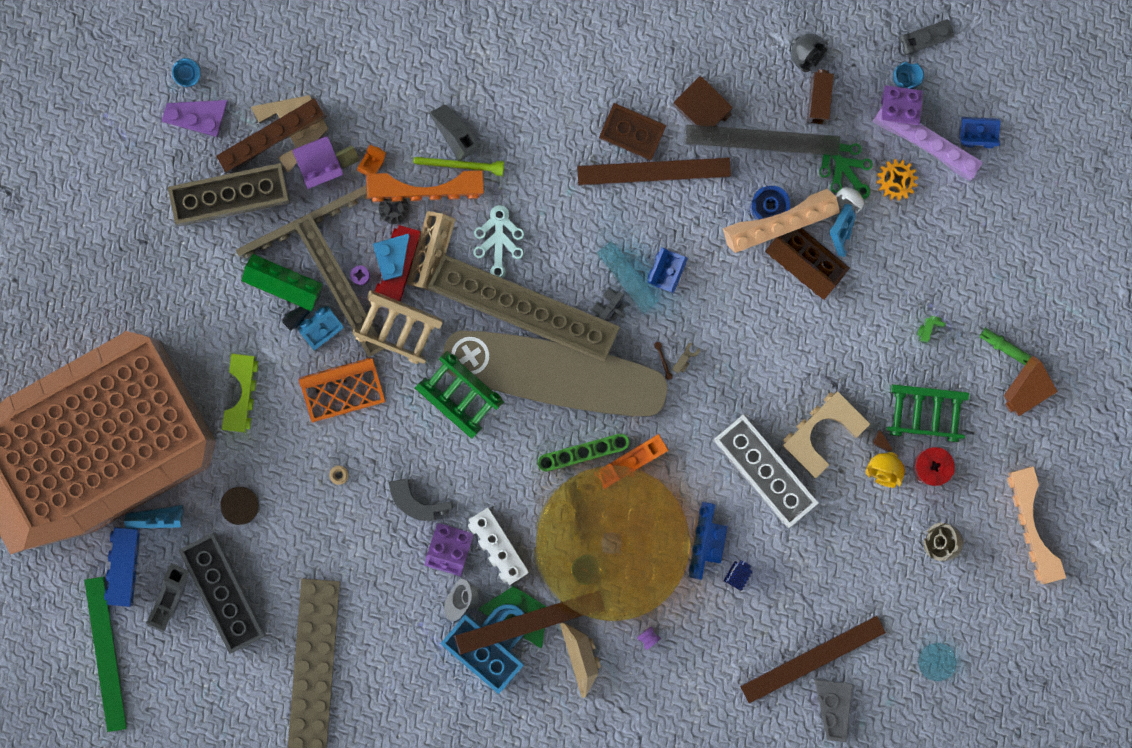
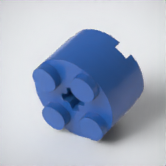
M778 186L762 187L752 198L750 205L751 213L755 220H760L790 210L789 196L785 190ZM766 202H768V203L773 202V203H774V205H773L774 210H773L772 208L767 209V208H766V207H767V203H766Z

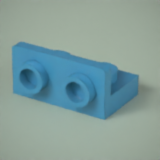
M327 305L326 307L319 308L310 319L303 320L297 329L315 351L341 331L344 326Z

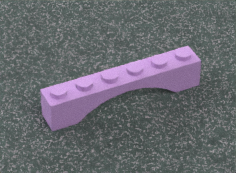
M882 106L872 121L885 130L922 148L968 181L974 178L983 163L922 124L912 125L882 120Z

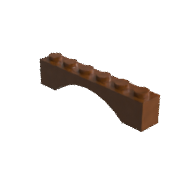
M313 98L218 154L216 157L225 173L231 174L247 165L267 149L327 118L328 115L321 102Z

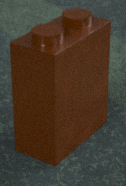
M820 69L818 72H814L811 77L807 123L826 125L829 121L834 74L829 73V70Z
M701 75L673 102V106L704 137L708 134L712 136L719 128L717 125L721 121L726 122L732 116L731 111L733 107Z

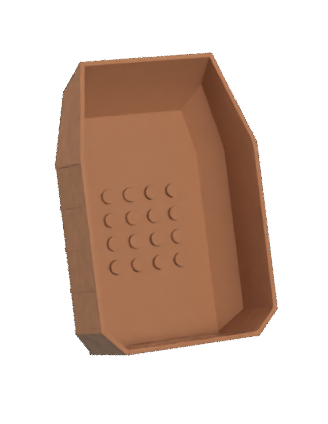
M125 331L17 393L8 396L0 403V537L10 555L93 533L209 468L216 440L161 341Z

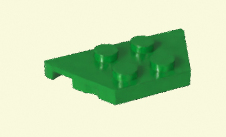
M512 586L479 607L478 610L489 616L497 607L503 604L516 605L524 613L546 606ZM509 614L506 616L504 620L515 617L516 615ZM544 628L524 634L522 637L542 648Z

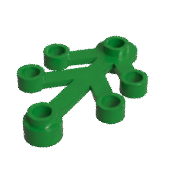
M832 136L823 137L819 142V150L823 153L822 165L819 169L820 177L827 178L830 175L829 162L830 157H832L836 163L833 183L830 185L831 192L838 193V191L833 189L834 184L839 185V190L842 189L841 176L843 171L855 187V190L859 192L860 188L866 189V194H861L863 200L870 195V188L859 181L850 167L862 168L868 171L873 166L870 159L857 160L841 157L838 151L858 155L861 152V146L857 143L852 145L837 143L836 139ZM830 142L832 148L827 149L825 143ZM853 146L858 147L859 151L857 153L852 151ZM865 161L870 163L869 168L863 166ZM827 169L828 174L822 175L821 170Z

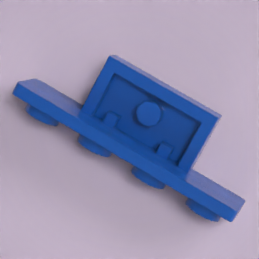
M702 502L699 509V520L695 531L696 537L689 566V578L702 580L705 561L719 564L722 561L728 526L712 523L715 504Z

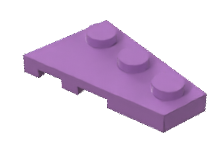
M228 101L167 103L162 122L218 138Z

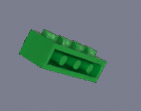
M252 254L247 262L241 280L244 283L310 311L316 305L323 286L318 281L255 254Z

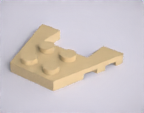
M308 95L252 106L251 109L259 123H262L276 114L281 118L312 99ZM321 120L290 137L297 148L320 139L329 129L324 120ZM293 149L279 157L287 173L297 164Z

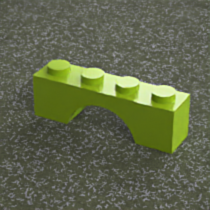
M231 353L229 373L239 380L242 387V395L239 402L233 408L224 411L222 430L247 433V429H251L252 418H249V413L254 407V399H251L252 391L256 390L257 383L254 380V373L258 372L259 361H256L255 356Z

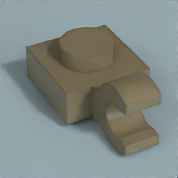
M692 343L686 346L684 353L672 368V371L676 374L680 371L684 373L690 364L687 360L700 353L699 348L695 353L690 352L689 348Z

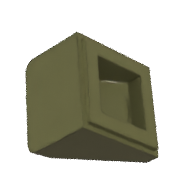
M352 145L336 153L343 168L360 160Z

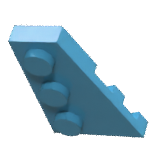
M183 505L126 513L124 519L125 528L181 527L184 515Z

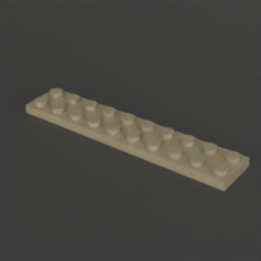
M444 254L428 285V290L603 362L606 361L620 329V326Z
M301 579L288 748H327L340 581Z

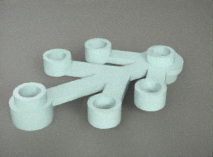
M498 205L492 208L490 219L482 227H478L474 231L477 239H483L486 232L495 225V233L481 246L476 247L473 253L476 258H483L485 252L495 244L494 266L491 268L490 274L495 275V269H501L502 273L498 277L504 278L506 271L502 266L503 244L512 253L514 259H521L523 257V250L516 247L503 233V225L512 232L515 240H521L524 237V232L508 219L509 212L507 208ZM499 211L502 212L503 217L497 218L496 213ZM478 230H482L484 234L483 236L478 237L476 235V232ZM516 231H520L522 233V236L520 238H516L514 236ZM476 250H483V254L481 256H477ZM516 250L521 251V255L519 257H516L514 255V252Z

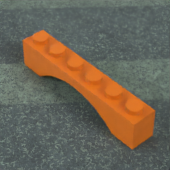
M483 170L463 171L451 181L433 187L407 185L394 179L388 173L367 174V199H372V202H384V199L390 198L392 202L403 201V198H410V201H421L422 197H429V200H441V197H448L449 200H458L460 196H467V199H478L479 196L484 194Z

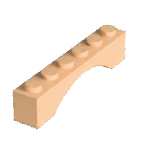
M825 189L810 195L799 205L781 214L760 220L738 222L725 227L723 231L727 246L737 253L839 214L837 197L831 191Z
M1034 466L1009 472L1007 482L1010 489L1013 488L1014 491L1012 499L1015 507L1019 508L1018 520L1021 526L1024 525L1025 533H1023L1025 543L1029 544L1031 549L1028 553L1031 562L1035 563L1036 570H1034L1036 580L1040 581V584H1047L1066 578L1061 559L1044 545L1035 527L1033 503L1039 483Z

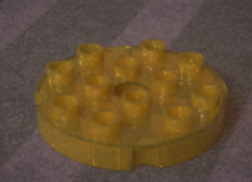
M595 467L568 478L548 497L539 513L535 526L537 535L534 555L537 568L547 588L569 609L583 616L598 620H628L644 615L658 607L678 586L689 558V529L686 517L677 499L656 478L630 467ZM613 532L621 535L622 546L619 553L610 554L602 551L601 541L604 533Z

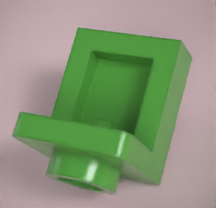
M936 316L926 318L924 324L920 325L917 336H920L919 341L929 342L933 325L941 328L945 327L946 323L941 322L942 318Z

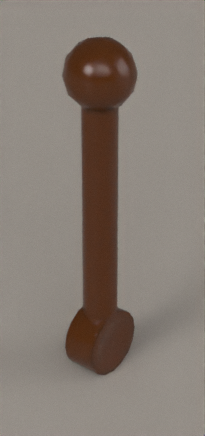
M656 342L654 348L658 350L666 373L665 378L671 380L673 375L669 372L661 350L662 344Z

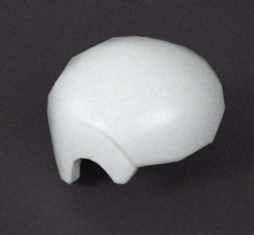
M849 187L842 188L836 194L838 206L841 209L844 204H850L853 210L857 209L856 213H858L864 206L863 197L855 189Z

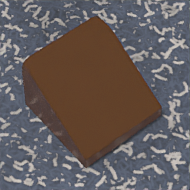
M878 430L872 444L887 452L891 451L892 447L881 430Z

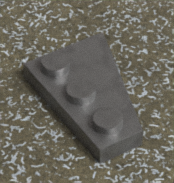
M814 679L827 740L847 742L853 684Z

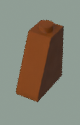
M1035 356L1028 360L1004 394V398L1007 401L1005 403L1006 408L1010 413L1014 412L1018 416H1021L1058 392L1042 362Z

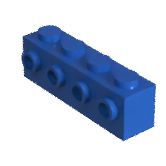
M115 527L114 531L110 533V542L113 544L112 550H109L108 562H111L110 570L108 569L106 574V581H109L108 589H105L104 600H107V605L133 606L140 529Z

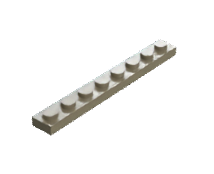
M365 185L309 214H311L317 225L324 221V217L328 215L333 217L341 213L340 209L346 206L348 208L354 207L360 199L365 198L367 200V187ZM301 218L236 249L238 256L248 259L252 254H255V251L262 249V251L267 250L273 246L272 243L278 240L283 242L290 238L289 235L294 232L298 234L293 223Z
M311 214L294 222L293 225L352 330L354 328L361 330L367 314ZM371 324L368 334L379 337ZM368 341L366 343L360 342L368 358L385 349Z

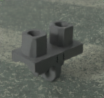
M608 288L603 297L609 300L610 304L606 308L597 302L592 311L603 320L608 317L611 311L614 312L610 317L613 321L618 316L624 319L626 315L622 311L626 306L621 303L618 308L615 307L624 294Z

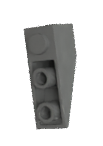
M446 104L429 112L458 161L476 152L480 144L472 131Z

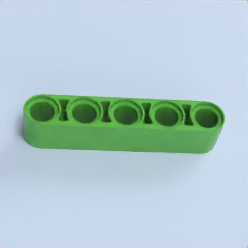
M616 434L540 456L538 466L542 471L547 472L617 453L628 447L629 439L624 434ZM623 437L626 445L623 448H618L615 445L616 438ZM600 442H604L607 445V451L604 453H599L596 449L597 444ZM581 447H585L589 451V455L586 458L578 456V450ZM566 452L570 455L571 459L568 463L560 462L559 456L561 453ZM545 457L550 458L552 461L551 467L547 469L541 466V460Z

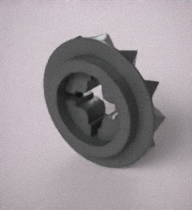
M391 198L380 202L379 214L387 223L398 224L408 216L409 204L405 198H403V201H399L397 206L400 214L389 212L390 207L388 203L395 205L398 202H392Z

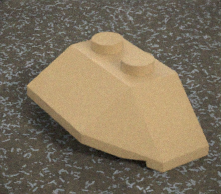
M562 622L560 626L580 694L584 698L599 673L598 668H601L598 657H594L592 650L596 649L593 638L589 639L587 634Z

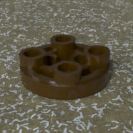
M234 487L223 495L220 502V510L228 522L235 525L248 524L254 520L259 512V500L252 490L246 487Z

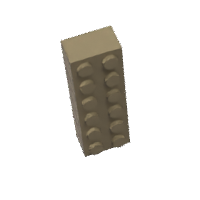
M281 163L168 187L174 221L178 227L291 203L284 168Z

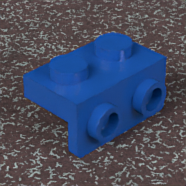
M962 117L959 137L961 144L970 148L975 147V145H980L984 148L1000 146L1001 120L997 118Z
M661 247L656 255L654 267L648 274V283L674 294L688 258Z

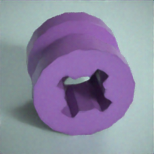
M360 265L351 270L350 278L356 285L362 286L369 282L370 273L367 268Z
M651 626L641 633L637 639L644 643V648L647 650L657 643L661 637L654 633V629Z

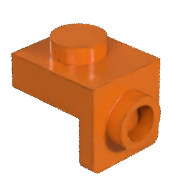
M369 145L365 156L357 167V171L366 176L367 174H377L385 161L386 152L379 147Z

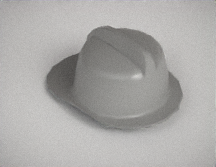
M465 579L458 580L445 600L444 612L446 617L450 621H457L467 610L475 608L479 601L481 589L471 585Z

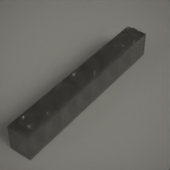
M687 124L684 129L683 145L839 156L840 136Z

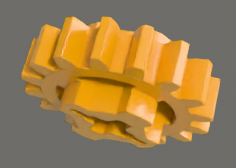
M894 159L892 165L889 161L886 162L887 168L881 166L880 170L882 173H877L876 175L880 178V180L876 181V184H881L878 191H884L883 197L890 195L889 199L891 201L894 197H896L897 201H900L901 196L907 199V193H914L911 188L917 187L914 181L918 177L913 176L916 170L909 169L910 163L905 166L904 160L899 164L897 159ZM896 168L903 169L905 172H899ZM888 171L889 179L885 182V175ZM895 177L901 178L899 184L893 182ZM909 178V185L906 189L905 181ZM889 188L896 189L899 193L892 192Z

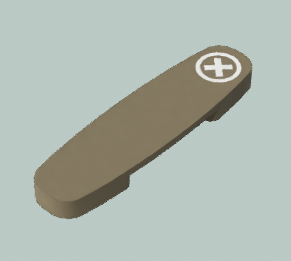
M457 331L447 339L443 354L446 351L454 354L460 363L491 390L529 400L579 410L639 417H650L657 414L663 408L666 400L667 382L660 372L608 355L606 361L603 362L557 342L483 331ZM450 369L447 370V372L451 376L457 378V375L454 372H452Z

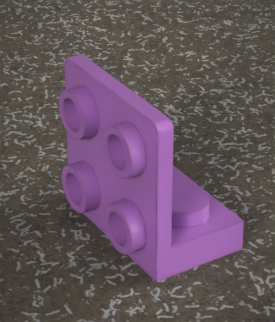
M885 85L881 96V104H883L881 119L919 125L923 91Z
M328 136L293 149V154L307 189L343 175Z
M437 523L424 566L461 577L474 536L473 533Z

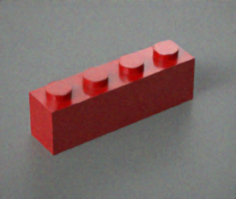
M398 225L397 229H393L391 238L409 234L403 274L401 277L387 281L382 279L381 284L377 283L375 292L401 302L421 231Z

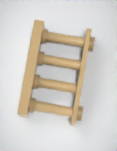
M370 290L367 297L371 301V307L361 330L353 329L352 332L356 336L355 339L362 343L368 341L406 356L410 362L419 364V362L425 364L426 359L421 355L431 330L435 327L441 328L442 319ZM383 306L388 308L389 314L379 337L368 334V331L378 308ZM401 313L406 315L407 320L395 345L385 340L396 315ZM418 320L423 322L425 327L413 352L403 348L414 322Z

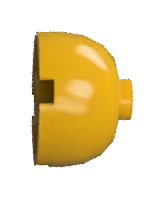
M879 453L871 458L865 473L869 478L871 475L876 478V483L885 487L895 488L896 485L900 487L902 484L905 466L895 453Z

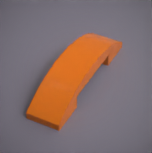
M660 434L594 473L603 489L669 450Z

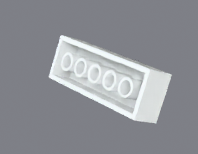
M741 415L713 439L716 445L787 528H790L818 504L816 499L744 415Z

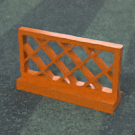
M373 357L302 376L298 379L311 423L385 402ZM372 370L374 379L369 384L362 380L361 377L364 372ZM351 376L357 380L353 389L342 384L346 377ZM359 381L369 386L364 396L354 391ZM328 382H334L339 385L334 394L324 390ZM315 387L320 390L316 399L308 396L307 388ZM340 387L350 391L346 401L336 396ZM373 388L379 392L380 399L372 401L366 396L370 389ZM322 392L332 397L328 406L317 401ZM352 393L363 398L359 405L354 406L348 403ZM334 398L344 403L339 411L329 408ZM315 404L325 408L323 415L314 417L312 409Z

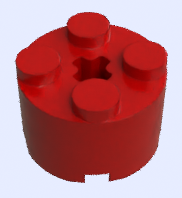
M932 447L918 453L914 461L913 470L920 482L929 486H939L951 479L955 471V463L951 454L945 449ZM932 462L938 464L937 471L930 469Z

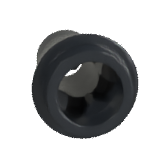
M299 306L284 314L281 321L290 331L296 330L310 311Z

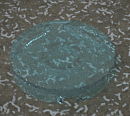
M929 644L919 654V670L929 680L938 682L948 679L956 670L957 660L955 654L945 644Z

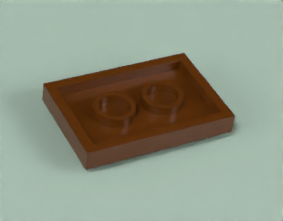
M613 103L599 139L651 161L666 125Z

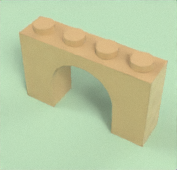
M838 391L834 394L830 392L823 399L825 403L821 407L817 405L810 412L812 416L807 421L803 419L796 426L798 430L794 434L790 432L783 439L785 443L782 447L813 478H817L829 466L811 444L810 434L817 422L823 419H833L839 422L854 438H857L870 425Z

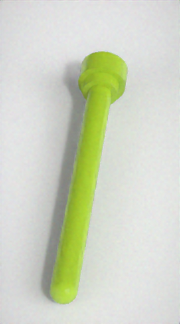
M424 157L413 158V163L417 165L492 171L495 176H503L505 162L499 160L489 164Z

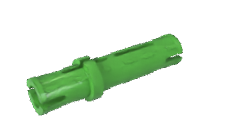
M986 327L979 336L980 339L993 345L995 350H1001L1023 365H1026L1032 357L1006 341L1004 336H998Z

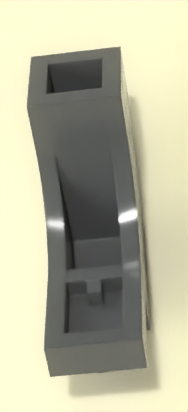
M408 478L388 482L395 504L402 512L414 519L423 521L436 520L434 512H438L439 516L449 514V509H453L452 501L434 505H424L418 502L411 493Z
M171 563L163 579V586L158 600L146 622L147 626L164 633L185 590L189 577L188 570Z

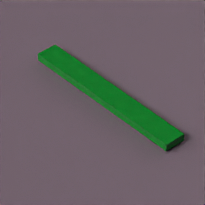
M103 576L85 579L107 732L127 729L111 617L107 600H104L105 578Z

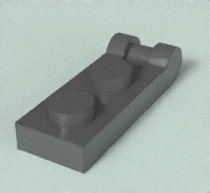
M946 19L898 37V39L903 44L904 55H909L952 39L955 36L949 20ZM914 39L916 45L911 46L909 40Z

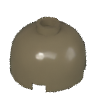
M937 523L928 529L927 537L924 538L923 543L924 549L930 558L947 562L959 556L964 542L962 534L956 527L951 524Z

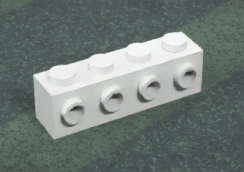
M489 507L469 519V529L473 535L478 534L481 539L478 541L483 551L487 549L491 556L488 559L493 567L498 566L501 573L498 575L504 584L508 582L511 585L529 573Z

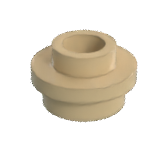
M335 466L330 470L329 477L334 484L341 485L348 480L349 473L345 467ZM338 471L343 474L341 479L336 478Z

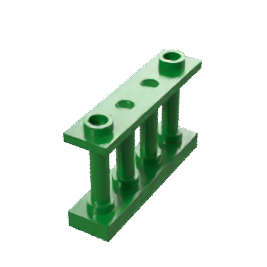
M446 351L439 358L443 363L430 380L425 377L417 384L415 389L467 436L473 439L482 429L479 425L482 418L492 407L497 410L503 405L504 401L497 392H493L460 363L454 354ZM450 369L457 375V378L445 392H441L436 387V384L447 370ZM464 381L472 390L459 405H456L450 397ZM479 395L486 403L471 418L464 410Z
M890 385V393H894V397H896L893 427H886V431H891L890 435L902 436V433L947 437L950 442H959V439H965V435L958 434L961 404H963V401L969 400L968 392ZM906 395H914L913 399H915L912 429L901 428L903 400L906 398ZM925 397H933L932 401H934L931 431L920 430L922 403ZM944 399H952L951 403H953L950 433L939 432L941 406Z

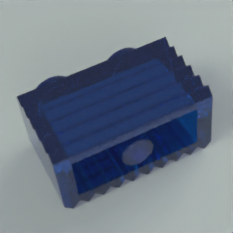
M742 560L739 563L734 561L723 581L742 591L745 584H747V580H749L748 577H751L750 574L753 573L750 570L752 566Z

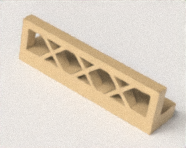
M427 211L407 285L428 290V285L443 254L446 255L455 218ZM432 217H436L435 224L431 227ZM430 236V242L426 245V238ZM425 254V260L421 263V256ZM420 273L418 283L414 282L416 274Z

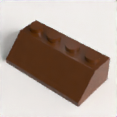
M803 228L776 237L765 250L772 259L781 264L823 300H825L850 269L849 266Z

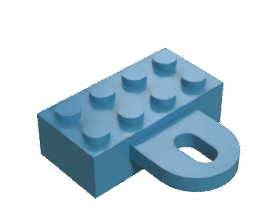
M503 604L497 607L482 625L470 614L466 613L440 643L498 694L525 664L520 657L511 651L523 635L461 655L459 654L454 636L503 621L509 614L516 616L525 614L521 608L513 604Z

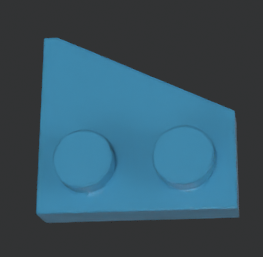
M844 204L835 224L830 229V236L832 237L837 254L842 257L846 256L847 251L844 248L845 239L850 240L856 218L853 207L850 204Z
M409 234L373 244L383 281L402 276Z

